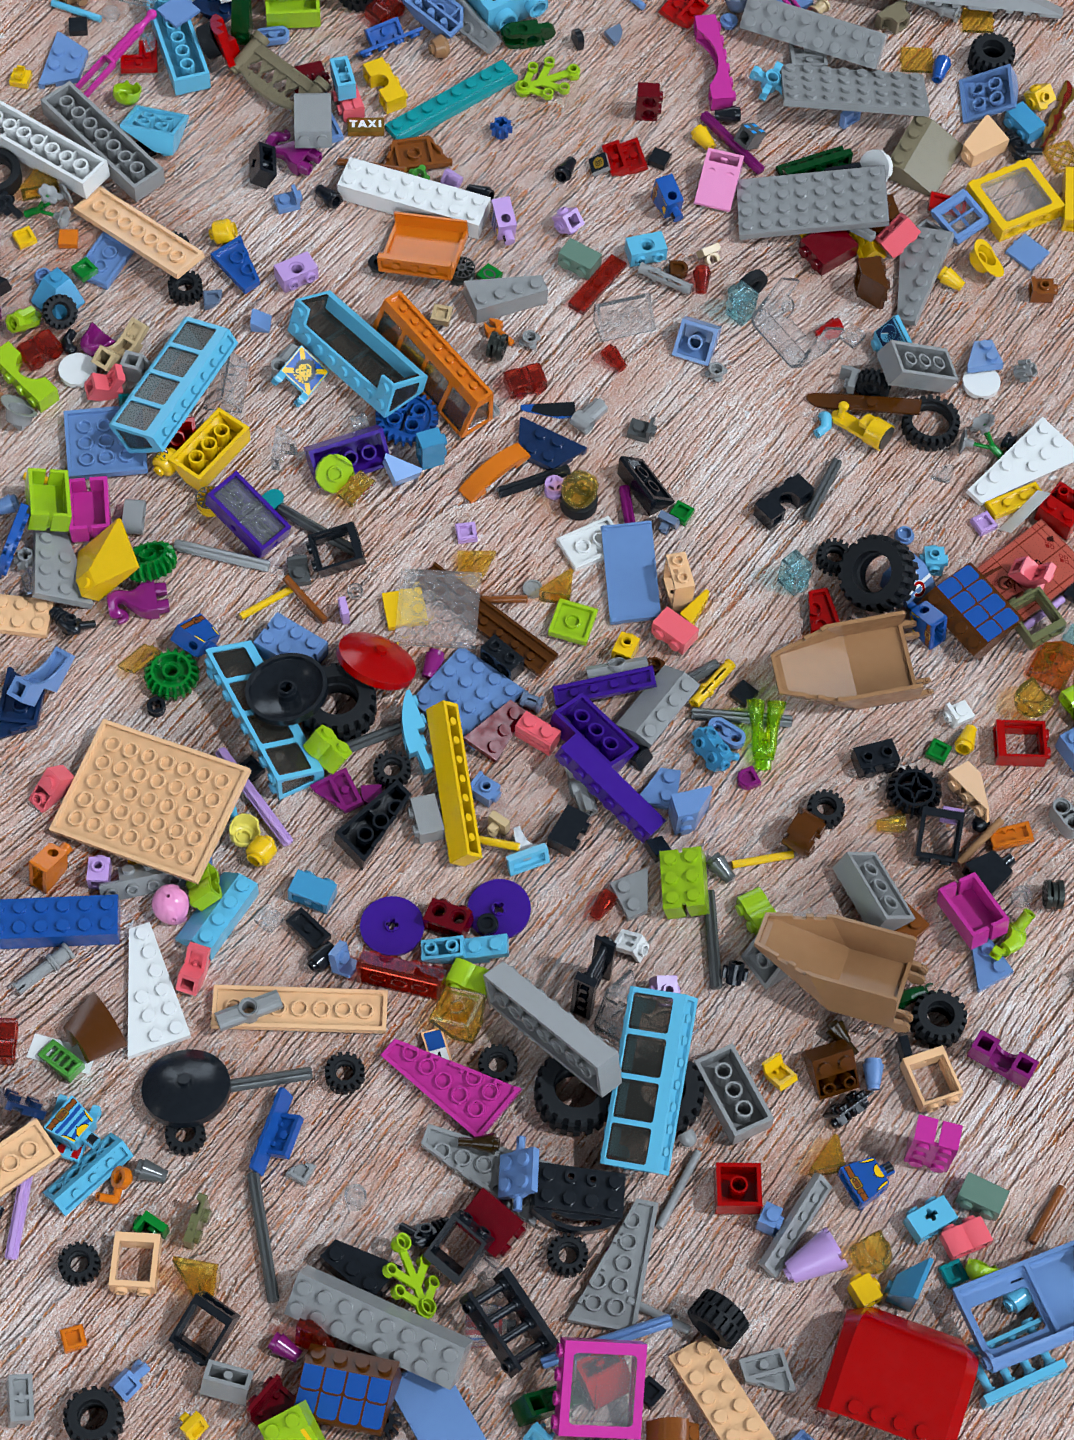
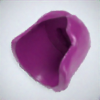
M91 322L81 337L80 347L86 354L93 357L100 345L109 347L116 341L106 335L95 323Z

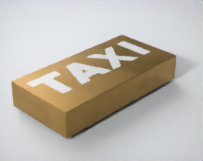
M384 117L347 118L348 136H384Z

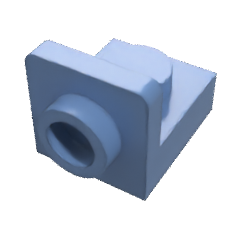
M842 111L839 126L844 130L860 120L861 112Z
M295 184L291 185V192L273 196L279 215L300 210V202L303 201L301 191H297Z
M339 940L328 953L331 970L335 974L351 978L361 966L360 961L350 958L347 942Z

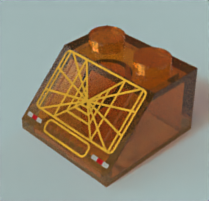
M1066 641L1045 642L1040 645L1026 676L1063 691L1074 670V645Z

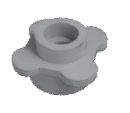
M533 330L524 331L522 339L519 340V345L534 350L537 348L536 344L541 340V337Z
M718 362L711 363L709 370L705 372V376L714 379L716 382H721L723 375L727 374V368Z

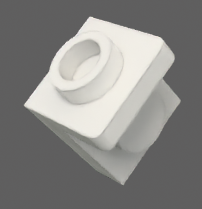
M965 700L951 705L950 702L946 703L943 710L944 720L953 729L975 718L974 713Z
M621 929L614 941L617 943L616 951L632 955L638 963H641L649 950V944L642 934Z

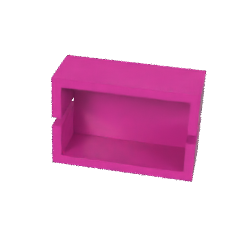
M107 476L89 477L91 492L87 490L85 478L69 479L72 513L69 530L72 543L90 541V538H95L111 524L110 490Z
M975 872L959 879L958 887L954 881L938 889L937 904L970 950L987 943L988 938L993 940L1008 932L1010 919Z
M919 1114L908 1137L904 1162H908L913 1167L926 1165L927 1168L936 1173H947L958 1152L963 1126L943 1121L939 1142L937 1143L934 1141L939 1119Z

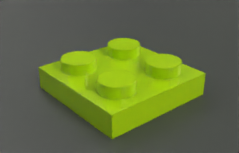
M560 598L548 630V636L587 646L598 609Z

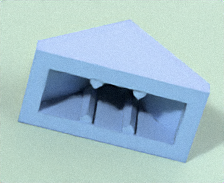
M387 453L382 462L393 487L419 478L423 469Z

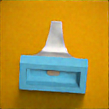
M520 826L513 828L514 834H512L511 838L513 842L520 843V850H513L506 856L507 869L510 876L550 863L548 847L545 843L533 844L526 839Z

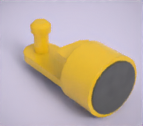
M846 401L839 402V410L832 412L833 423L859 437L864 443L878 451L885 448L893 435L894 426L878 416L866 414L859 420L847 413L849 404Z

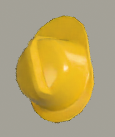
M977 239L974 243V248L969 253L971 265L979 273L989 272L995 277H1002L1004 275V268L987 241Z

